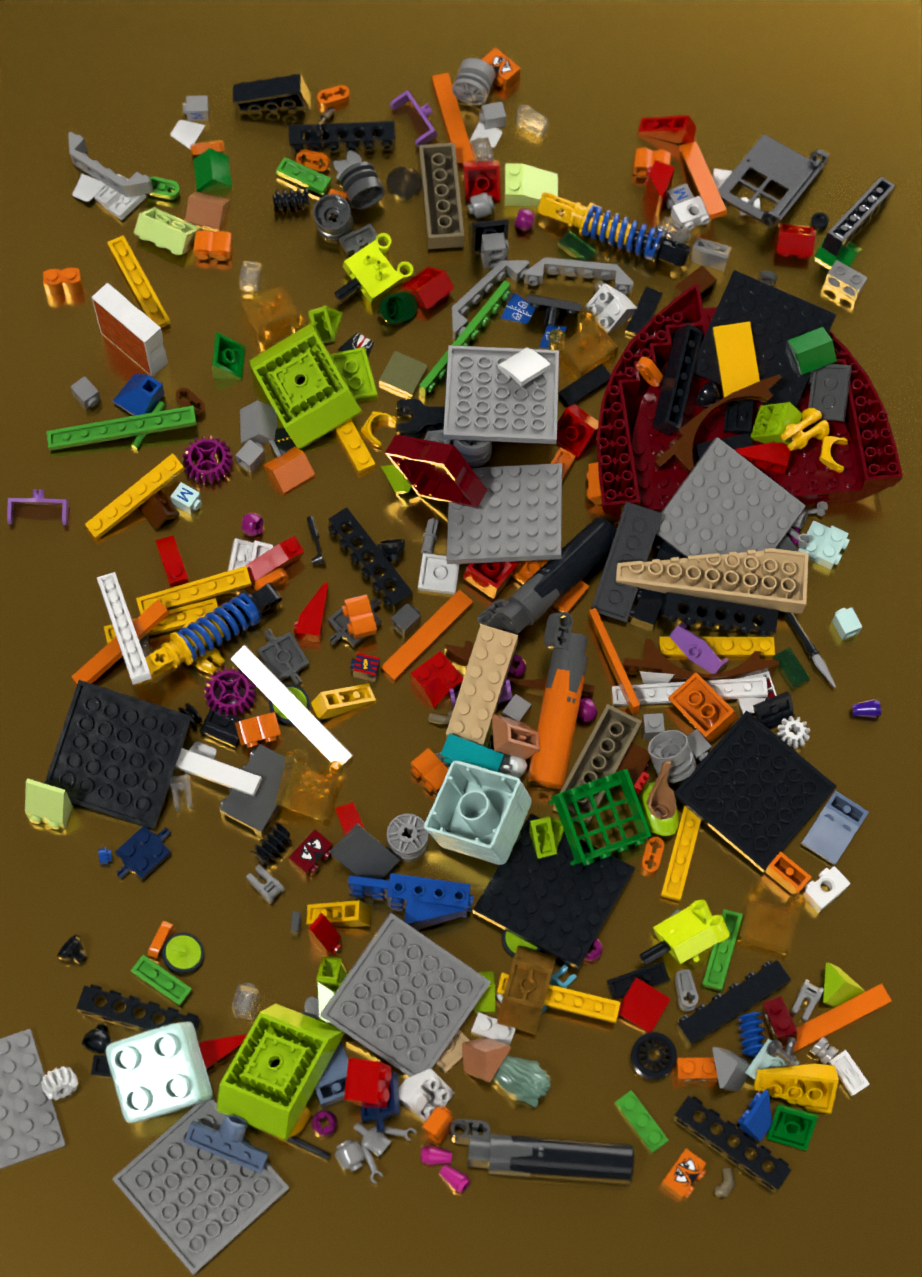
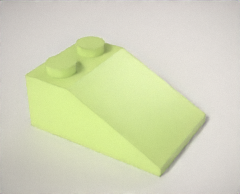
M505 163L504 206H538L541 195L544 192L558 197V174L525 164Z
M27 779L25 813L29 821L36 824L43 822L48 824V827L57 830L59 827L65 829L73 810L66 791Z

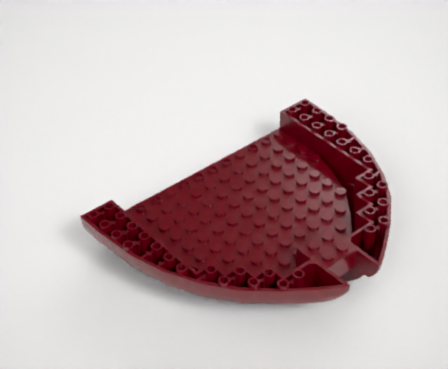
M699 283L675 298L635 335L626 346L611 373L601 402L597 430L599 483L602 508L606 514L621 518L626 501L662 512L690 474V472L687 474L673 457L660 469H657L654 465L656 461L655 456L662 450L666 452L670 448L669 443L676 437L680 438L676 434L677 431L665 435L652 428L663 380L658 387L648 384L636 368V364L641 357H647L654 362L664 377L675 330L687 324L703 331L702 343L717 307L703 308ZM830 331L828 335L833 340L837 362L832 364L852 366L845 422L827 421L830 429L828 436L844 437L848 440L846 445L832 444L830 448L831 457L837 464L844 467V471L838 473L828 468L819 460L823 442L815 437L809 439L804 448L790 452L785 474L759 469L802 502L805 507L817 506L818 502L821 501L827 502L828 505L857 502L888 487H893L903 477L896 443L885 407L868 374L849 349ZM694 374L681 428L704 409L708 408L699 407L696 404V398L703 385L710 381ZM807 383L796 406L801 413L809 405L811 385ZM717 385L720 396L724 398L722 387ZM756 401L753 404L751 432L760 406L763 405ZM726 404L710 412L699 425L692 449L694 467L698 463L694 449L695 444L713 441L717 437L722 439L741 435L732 432L724 433ZM818 420L817 422H815L812 425H809L802 431L806 432L810 430L822 420ZM751 439L753 446L765 444Z

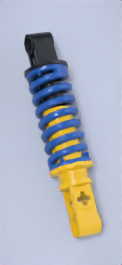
M542 193L537 212L568 223L570 227H578L579 235L588 236L591 233V238L594 240L599 237L602 243L608 241L610 246L617 244L620 250L626 247L628 253H632L635 250L637 256L644 254L645 259L652 261L654 264L659 258L680 267L685 266L691 248L686 244L668 239L666 230H658L656 233L658 236L655 237V227H651L649 233H645L646 224H642L640 230H637L638 221L634 220L632 224H629L628 217H624L623 221L619 220L620 214L618 213L615 214L614 218L610 217V210L602 214V208L593 203L585 207L579 202L575 204L554 194Z
M271 583L264 585L252 594L244 590L239 593L238 598L234 597L229 602L223 603L221 608L217 607L213 612L206 613L204 618H198L196 623L192 622L187 628L184 627L179 632L171 633L170 642H165L161 645L160 649L145 657L152 679L140 683L145 685L170 668L179 667L182 662L186 665H191L198 658L196 653L199 656H204L206 654L205 648L208 651H213L214 644L221 646L223 643L222 639L229 641L231 634L234 636L239 635V629L246 631L249 626L261 623L263 621L262 613L277 606L282 601V596Z

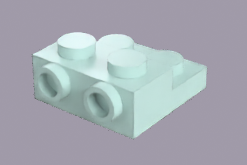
M813 520L807 532L809 542L806 543L804 549L799 548L798 552L809 553V560L831 570L834 564L838 565L842 557L839 554L841 549L845 550L850 541L847 539L849 533L834 526L829 528Z

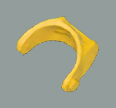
M372 412L361 428L362 434L373 442L374 446L381 447L382 443L372 435L371 429L379 421H389L396 424L398 420L395 416Z
M824 437L822 439L823 443L819 460L828 468L838 473L843 472L844 467L837 464L831 457L830 448L832 444H848L847 438Z

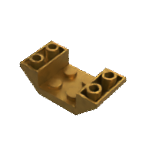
M517 946L496 1024L536 1034L556 957Z

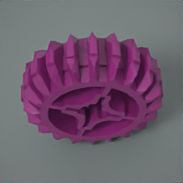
M211 435L208 439L202 436L200 441L195 438V444L189 442V448L184 450L186 454L182 455L184 460L182 464L185 467V472L189 474L191 479L195 478L197 483L202 480L204 485L207 481H210L213 485V480L215 479L220 482V476L226 478V472H230V466L233 465V460H231L233 455L230 452V447L226 446V442H220L218 437L213 440ZM219 454L223 457L220 465L216 461ZM197 455L199 460L197 461L198 464L195 466L193 464V459Z
M224 666V672H220L217 669V676L211 674V680L206 681L208 687H204V692L207 693L204 695L205 700H208L207 706L212 707L213 711L218 708V715L220 716L222 711H225L226 716L233 713L237 717V712L243 715L245 713L244 708L250 710L249 704H254L255 702L253 697L257 695L256 691H254L256 685L253 684L245 673L242 674L240 668L235 671V668L232 666L230 671H227V668ZM242 684L246 688V692L243 698L240 697V693L238 692ZM219 686L222 693L220 694V698L217 700L214 694L216 688ZM228 690H230V691L233 690L234 693H232V694H230V693L227 694V691H228Z

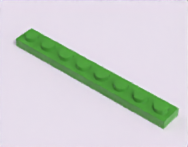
M504 280L452 346H469L470 341L478 337L479 330L487 326L492 314H496L500 309V304L503 301H507L510 297V283ZM448 350L419 385V394L426 397L429 392L432 393L437 386L436 383L440 379L443 380L447 374Z
M187 406L46 431L48 448L52 451L195 426L197 423L194 406Z

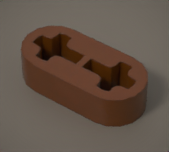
M188 388L177 390L175 395L177 403L181 407L192 405L196 408L200 407V411L195 410L196 418H201L205 414L204 403ZM181 395H187L189 401H187L185 398L181 399Z

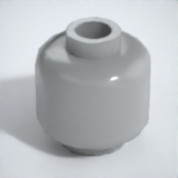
M487 193L471 197V204L468 205L470 214H474L478 219L491 215L493 209H495L492 196H488Z
M349 1139L336 1147L337 1151L334 1155L343 1170L350 1168L353 1172L363 1166L361 1161L365 1159V1155L358 1141Z

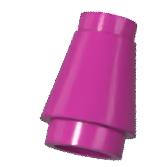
M429 1144L422 1146L421 1163H426V1165L451 1163L452 1151Z
M447 1164L439 1173L455 1192L461 1194L471 1183L467 1174Z

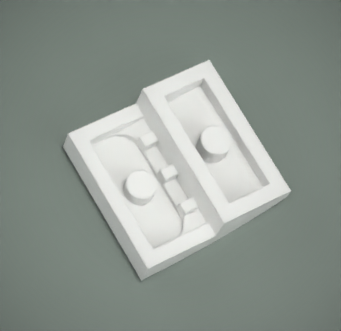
M106 185L94 198L109 212L123 220L146 198V195L126 197Z
M525 348L499 364L498 368L508 379L513 378L520 386H523L549 370L550 363L537 352Z
M235 538L227 571L247 565L273 548V545L256 540L252 543Z

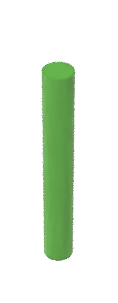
M159 401L152 413L162 411L165 403ZM147 434L138 435L131 447L138 450Z

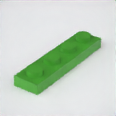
M725 909L723 910L722 917L730 936L725 941L713 945L703 981V987L719 991L724 989L744 917L741 913Z

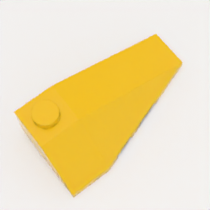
M796 1065L757 1070L753 1087L760 1092L766 1089L769 1091L770 1096L783 1098L792 1105L798 1104L803 1106L807 1111L831 1114L839 1078L835 1065Z

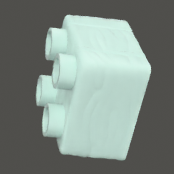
M453 761L429 812L424 828L445 849L502 865L507 862L530 809L532 799L521 780L517 777L465 762Z
M191 1022L163 1026L113 1042L106 1047V1057L123 1117L128 1123L144 1122L161 1115L210 1101L213 1098L211 1084L201 1055L196 1032Z

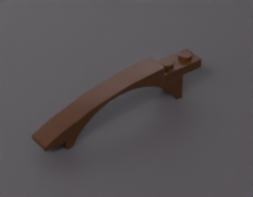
M776 375L731 393L704 409L676 432L680 439L676 437L669 443L670 448L666 452L662 450L655 456V467L660 469L673 457L688 474L694 468L692 458L693 441L702 420L714 409L728 402L758 400L766 403L773 396L768 390L782 377Z
M645 639L643 660L624 658L623 662L625 672L630 675H637L640 671L675 674L668 683L686 682L694 674V672L684 670L667 660L656 648L652 639ZM754 651L745 662L731 670L716 674H698L704 680L738 679L767 671L769 673L775 672L779 666V661L760 659V651Z
M467 640L464 647L445 644L444 654L467 668L474 646L471 641ZM507 676L506 680H510L512 689L544 697L547 677L536 680H521ZM583 683L581 699H592L595 685Z

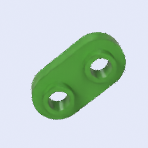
M149 177L152 181V187H156L149 195L169 200L176 199L179 196L180 188L177 182L158 177Z

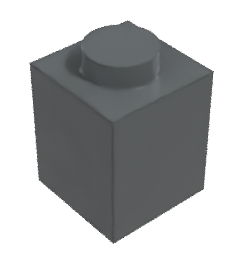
M406 603L391 618V626L403 637H406L421 623V613L415 606L411 607Z

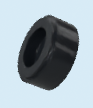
M815 213L810 221L811 227L816 231H823L828 226L829 218L824 213Z

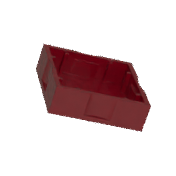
M395 434L385 451V454L405 476L407 482L419 497L478 508L487 492L486 487L454 445Z

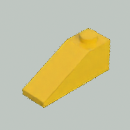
M368 683L320 692L311 704L317 719L320 720L335 717L375 702L376 699Z
M360 900L307 905L306 925H312L322 913L332 926H370L371 906Z

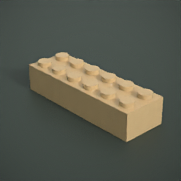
M480 625L446 731V737L450 733L485 747L492 725V715L496 713L518 643V635L486 625Z

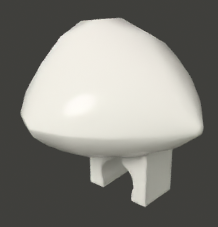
M504 753V760L499 773L520 778L525 773L528 765L525 759Z

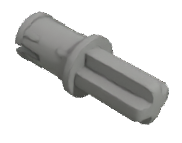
M435 518L428 520L426 532L423 534L422 554H433L434 543L438 538L436 534L439 521Z

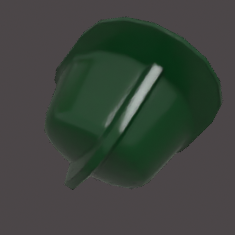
M398 292L388 295L380 302L377 313L390 324L407 321L413 318L417 312L416 298L409 292Z

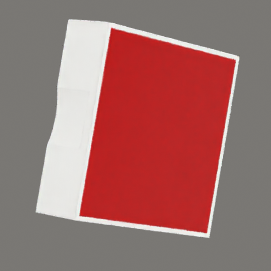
M106 283L92 296L101 334L153 377L168 363L166 350L163 346L161 327L131 304L109 283Z

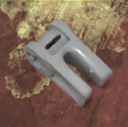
M258 864L255 870L259 877H262L267 883L265 885L262 884L251 873L246 875V879L269 904H272L274 902L273 899L280 892L283 893L285 888Z
M689 969L680 970L675 976L678 1003L683 1011L690 1012L696 1007L699 997L691 971ZM686 997H688L689 1000H692L691 1004H689L688 1001H685Z
M807 979L803 983L790 1011V1014L796 1015L801 1009L800 1006L804 999H807L808 1005L801 1017L805 1022H807L814 1006L824 991V988H818L810 984V981Z

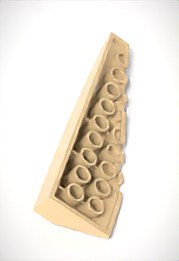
M767 548L763 551L747 550V552H729L722 555L716 553L688 556L687 558L680 559L679 557H674L670 560L654 559L650 562L617 563L616 582L661 593L671 592L802 614L807 601L809 553Z

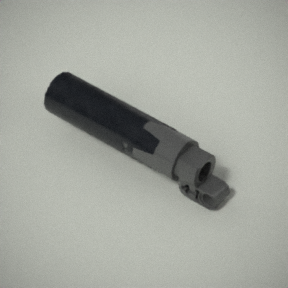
M598 516L593 519L562 548V559L549 560L507 601L499 599L493 602L478 616L477 621L479 625L482 624L499 630L505 628L512 634H518L527 625H533L609 555L617 531L616 526L604 517Z
M457 1119L451 1125L450 1137L452 1141L457 1144L469 1145L468 1167L488 1168V1174L630 1185L632 1183L634 1147L630 1144L490 1134V1126L481 1120ZM463 1129L465 1133L459 1135L455 1133V1130ZM478 1131H482L483 1135H478Z

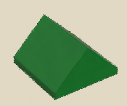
M209 148L193 159L196 190L198 192L232 188L229 156Z
M823 240L814 255V259L830 269L836 260L851 267L863 249L850 242L836 257L822 248Z
M823 327L788 340L801 375L837 362L833 340Z
M219 332L215 333L212 358L213 377L240 380L243 374L245 346Z
M777 1104L773 1109L772 1125L768 1130L767 1139L807 1151L818 1116Z

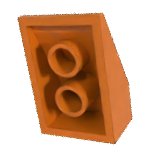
M697 672L668 697L669 701L703 735L709 744L738 719L735 711Z

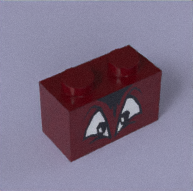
M314 829L288 857L289 863L306 878L310 874L314 875L320 868L319 864L323 860L327 861L332 856L330 851L333 849V844Z
M782 996L762 1002V1013L774 1040H778L782 1046L787 1045L789 1037H793L797 1041V1029Z

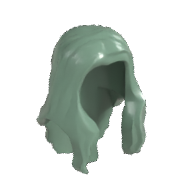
M512 1056L505 1057L492 1078L513 1100L524 1101L533 1107L538 1105V1099L541 1096H546V1092L551 1086V1078L547 1075L546 1071L539 1067L540 1064L537 1061Z

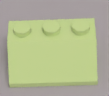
M153 207L139 213L134 234L138 235L142 240L154 242L160 248L171 250L173 254L182 255L190 250L195 240V231H201V228Z

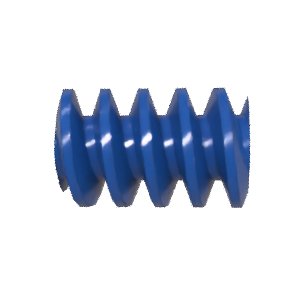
M747 1013L738 1018V1022L743 1023L739 1026V1030L744 1031L740 1034V1038L745 1039L741 1042V1046L746 1047L742 1050L743 1055L756 1057L764 1046L761 1041L766 1039V1036L760 1035V1033L765 1031V1028L759 1027L760 1024L764 1023V1020L758 1019V1016L763 1015V1013Z

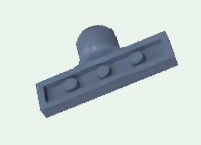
M227 1115L222 1121L220 1130H214L192 1121L184 1141L260 1174L269 1155L268 1151L244 1141L243 1137L247 1129V1123L243 1118L236 1115Z

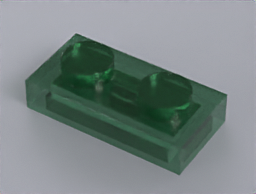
M568 231L558 241L557 246L577 261L590 262L597 254L594 248L571 231Z
M790 647L773 656V660L779 661L778 668L793 690L810 680V677Z

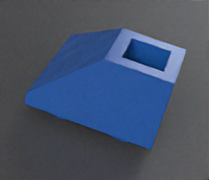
M134 374L114 398L113 403L133 416L150 413L165 394L163 384L147 374Z
M766 1089L762 1094L757 1092L748 1105L751 1107V1110L746 1109L737 1122L740 1124L738 1131L742 1134L750 1135L757 1144L761 1142L772 1125L769 1091Z

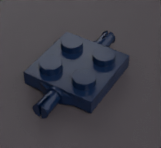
M145 826L140 828L115 851L124 864L116 872V875L122 879L130 871L143 881L172 854L163 843V840L171 834L169 829L165 827L156 835Z
M391 1072L387 1108H364L361 1106L362 1121L366 1123L376 1121L377 1133L385 1132V1119L400 1114L398 1073Z

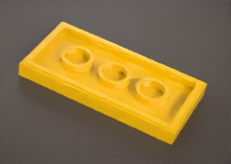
M749 321L713 327L723 397L725 398L733 392L760 381L751 324Z

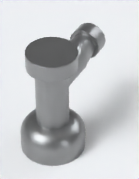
M789 1037L784 1050L778 1040L771 1041L766 1049L767 1054L772 1057L778 1056L784 1060L787 1066H793L796 1062V1056L792 1054L796 1039Z

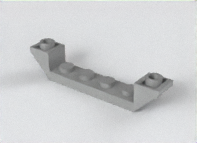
M70 131L68 134L69 152L75 166L126 197L149 194L154 191L151 184L152 181L147 175L136 172L127 180L123 176L119 177L110 168L106 169L97 160L93 161L85 154L88 151L85 139L81 135H76Z
M545 257L525 271L524 284L531 286L542 285L543 273H548L550 275L562 274L569 277L582 276L585 278H602L603 280L613 279L615 280L614 289L624 295L632 294L633 281L617 264Z
M527 260L501 261L453 305L452 339L456 340L468 326V320L463 316L469 312L470 307L477 305L481 301L482 296L485 293H490L494 285L498 281L501 282L506 275L516 283L521 278L524 279L525 271L529 269L530 262Z

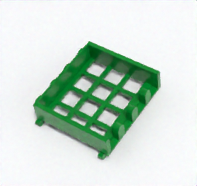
M628 769L551 796L552 800L548 801L549 805L555 804L575 860L570 861L571 865L583 863V866L591 864L595 862L594 858L598 856L601 859L612 855L611 851H625L629 849L628 845L632 843L635 846L646 842L645 838L651 837ZM621 784L625 799L614 802L609 788ZM605 791L609 805L597 808L593 794ZM589 797L593 811L581 815L577 800ZM627 802L632 816L620 820L615 806ZM566 804H573L577 817H570ZM611 808L616 822L604 826L599 812ZM595 814L599 829L587 832L583 818ZM634 820L638 834L627 838L622 824ZM579 821L583 835L577 836L572 822ZM617 826L622 840L610 844L606 830ZM601 832L606 846L594 850L589 836ZM584 838L590 851L586 854L583 853L579 840Z

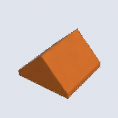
M297 447L291 448L281 456L264 464L265 469L283 494L288 493L315 476L305 453Z

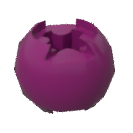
M523 208L519 210L515 221L517 229L521 231L530 230L535 214L530 209Z
M248 513L242 518L241 529L248 536H256L263 531L264 520L259 514Z
M514 654L511 664L515 663L517 669L510 665L507 676L518 678L525 673L526 662L523 657Z
M590 698L580 699L577 715L582 722L593 721L597 717V708Z
M597 938L592 945L594 950L588 953L584 959L587 962L599 959L603 953V946Z
M321 1110L312 1118V1128L320 1136H329L337 1129V1117L331 1111ZM327 1118L330 1125L322 1128L320 1120L324 1121Z

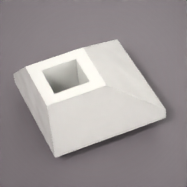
M603 284L584 307L583 312L606 336L627 322L637 310V307L626 295L607 284Z
M432 1069L405 1079L398 1088L399 1102L424 1122L436 1106L439 1108L445 1107L455 1094Z

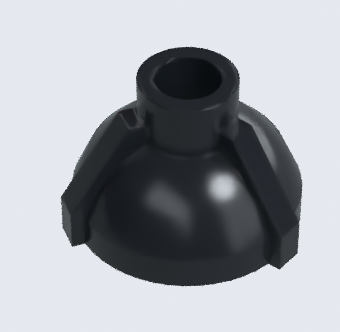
M713 381L705 383L696 398V404L699 407H710L723 399L719 394L717 385Z
M389 539L378 542V548L388 558V561L399 560V556H401L405 547L404 539Z
M74 934L62 946L56 956L60 960L80 963L86 956V953L83 952L84 948L80 937Z
M98 1024L96 1029L90 1030L84 1035L82 1045L92 1052L106 1053V1047L112 1043L111 1037L107 1033L108 1027Z

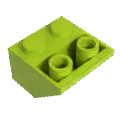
M790 402L760 406L750 438L765 444L781 442L789 445L792 442L791 438L783 441L780 436L785 431L786 426L792 423L797 424L801 421L802 413Z

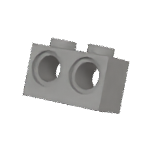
M504 233L482 235L481 258L483 269L494 268L501 261L508 259L507 250H509L508 239H504Z
M836 260L829 270L824 284L856 301L863 291L868 277Z

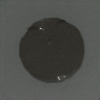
M405 166L395 168L388 175L387 189L394 198L400 200L412 199L419 194L422 188L420 174L411 167L410 169L405 168Z

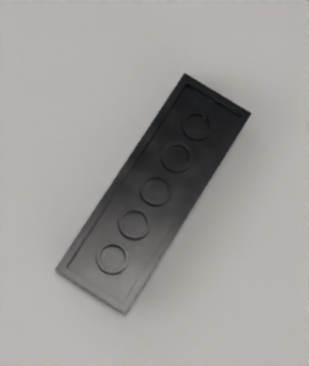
M626 501L591 609L596 608L599 614L627 622L638 587L616 582L617 563L647 562L663 513Z

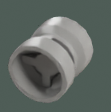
M823 1036L810 1052L820 1057V1061L826 1065L838 1050L835 1047H831L828 1044V1040Z

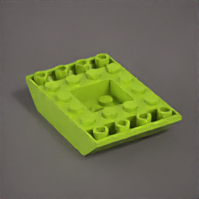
M310 323L249 360L255 376L296 447L300 450L362 413L359 404L313 323ZM299 377H305V382L301 385H298L297 379Z
M274 1004L261 1011L220 1083L217 1112L226 1116H239L248 1125L287 1141L345 1032L335 1026L279 1004ZM279 1059L280 1064L277 1067H271V1063Z

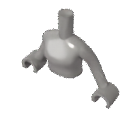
M818 502L817 508L803 509L792 526L801 529L807 520L808 514L817 513L819 516L825 515V510L828 509L827 502ZM790 527L787 532L798 541V547L804 549L806 543L809 542V536L807 534L799 535Z
M358 1121L353 1128L363 1136L360 1146L371 1170L369 1179L373 1184H378L373 1180V1175L375 1173L380 1177H383L380 1171H377L369 1151L379 1157L392 1140L388 1139L383 1133H377L376 1126L368 1130ZM385 1126L384 1133L402 1136L407 1141H412L407 1136L408 1131H412L417 1135L416 1130L413 1128L400 1130Z

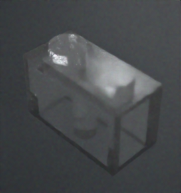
M250 983L238 984L231 1007L234 1016L254 1021L260 1001V994L255 985Z

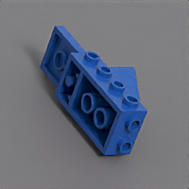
M393 873L390 874L389 881L349 875V894L357 898L371 896L372 899L383 901L385 898L387 899V907H391L392 910L402 911L406 909L404 922L416 930L459 917L467 918V912L472 910L473 895H470L471 884Z

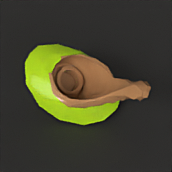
M670 761L662 763L661 772L658 774L656 781L645 785L639 795V803L649 830L662 836L675 834L679 827V812L674 791L669 787L667 781L672 766Z

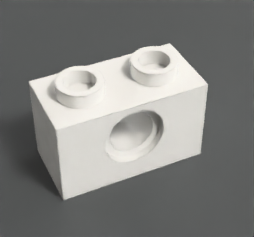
M700 196L672 206L671 217L679 232L689 231L695 226L707 224L712 220L709 219Z
M835 866L830 870L828 868L824 869L818 875L820 879L816 882L812 880L804 887L806 891L802 896L818 913L841 895L851 884ZM820 885H827L830 891L824 892Z

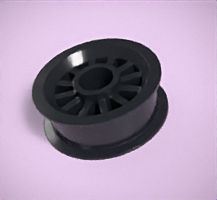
M658 1032L646 1033L639 1037L631 1051V1063L634 1070L640 1076L649 1080H658L666 1077L672 1071L677 1060V1051L672 1040ZM656 1052L659 1055V1059L656 1061L651 1060L648 1053Z

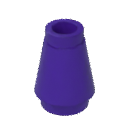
M875 699L852 704L853 716L871 718L881 716L880 700L875 701Z

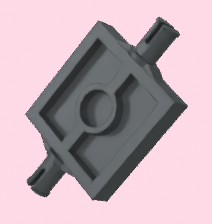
M377 597L370 602L376 627L382 624V620L373 610L381 604ZM342 607L328 618V623L336 631L335 634L328 638L332 645L340 638H343L353 647H356L366 638L354 639L352 634L349 635L347 629L349 620L348 617H344Z
M270 628L268 632L265 630L264 634L269 641L265 646L257 649V653L264 665L280 681L291 677L296 686L301 685L303 681L299 677L298 672L309 666L310 663L292 633L289 632L283 636L275 637Z

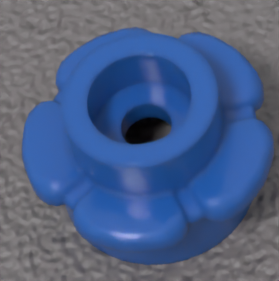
M104 846V848L98 849L100 865L106 864L108 866V862L112 861L111 850H106V846Z

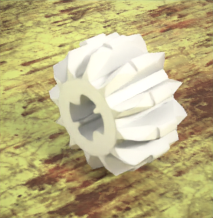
M792 716L788 720L783 719L782 724L777 727L779 730L777 736L782 738L787 745H793L794 749H797L798 745L803 747L805 741H808L810 737L808 735L810 728L805 727L806 721L801 723L800 717L794 720Z
M64 1066L48 1071V1075H44L41 1082L46 1096L49 1099L54 1098L55 1100L59 1098L64 1099L65 1096L71 1095V1092L77 1090L76 1086L78 1085L74 1072L70 1067L65 1068Z

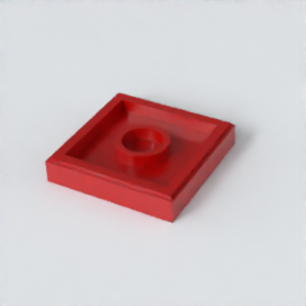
M636 977L620 1003L618 1015L650 1033L653 1031L671 998Z

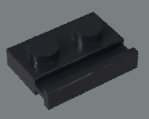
M736 400L726 403L724 433H749L751 435L754 400Z
M788 691L753 705L755 718L767 728L780 724L783 719L788 720L790 716L795 717L792 697Z
M211 707L202 728L199 730L200 733L235 748L239 740L235 723L243 719L231 714L226 716L225 711H222L220 716L218 715L219 709L216 708L213 711Z

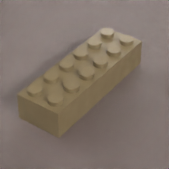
M455 143L419 145L428 249L464 247V228Z
M607 704L560 793L615 773L631 743L636 738L642 721ZM605 791L593 794L597 808H599L605 796ZM589 797L577 800L581 815L593 811ZM554 804L553 810L557 812V809ZM566 804L570 817H577L573 804ZM594 815L583 818L586 827L590 825Z

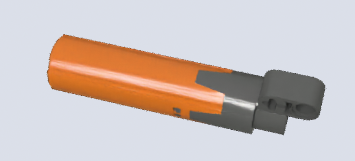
M568 612L553 613L547 620L544 644L547 648L553 649L537 727L540 750L532 755L527 778L531 784L552 789H561L564 786L588 663V657L585 655L588 637L571 633L573 619Z

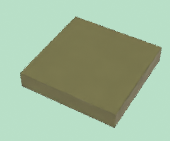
M395 351L381 375L379 383L412 397L427 371L428 365Z

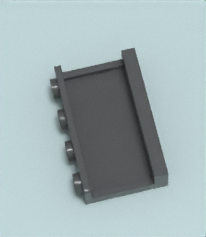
M259 744L257 749L254 748L250 753L248 764L243 765L241 768L243 771L262 778L255 796L253 797L230 788L229 796L222 800L219 808L222 816H228L255 830V834L263 837L300 775L301 765Z

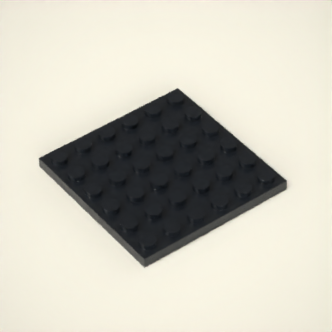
M734 270L700 345L693 374L705 380L713 381L722 387L712 328L750 321L760 381L776 375L782 377L768 390L773 396L766 403L758 400L754 401L763 405L790 402L796 407L811 372L801 375L788 340L821 327L829 333L837 314Z
M79 680L44 784L64 789L71 803L155 829L192 716Z
M746 710L695 768V771L679 786L674 795L685 807L759 870L764 872L837 786Z
M530 813L520 831L521 838L514 844L507 862L499 865L475 905L473 913L579 969L632 877L635 867L612 855L603 859L598 856L594 858L595 862L583 866V863L571 865L570 861L575 859L565 832L558 846L557 854L538 859L529 830L530 821L541 818ZM579 840L583 853H589L586 841Z

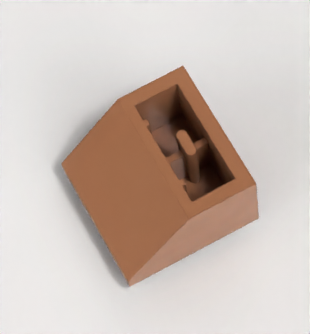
M496 714L492 715L494 751L527 759L540 750L539 733L532 727L517 720Z

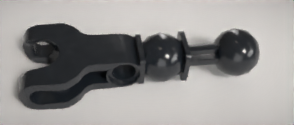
M401 399L397 402L396 409L398 413L410 416L412 420L400 423L396 428V435L419 438L427 431L444 430L445 407L425 406L417 399Z

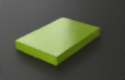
M365 347L330 354L357 402L378 398Z

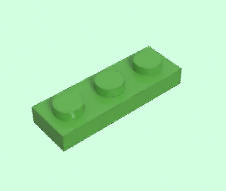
M286 157L283 158L276 169L277 175L321 195L325 194L332 182L330 177Z
M144 955L141 956L131 970V973L178 1006H181L192 992L189 986Z
M632 1090L614 1103L651 1153H654L669 1141Z

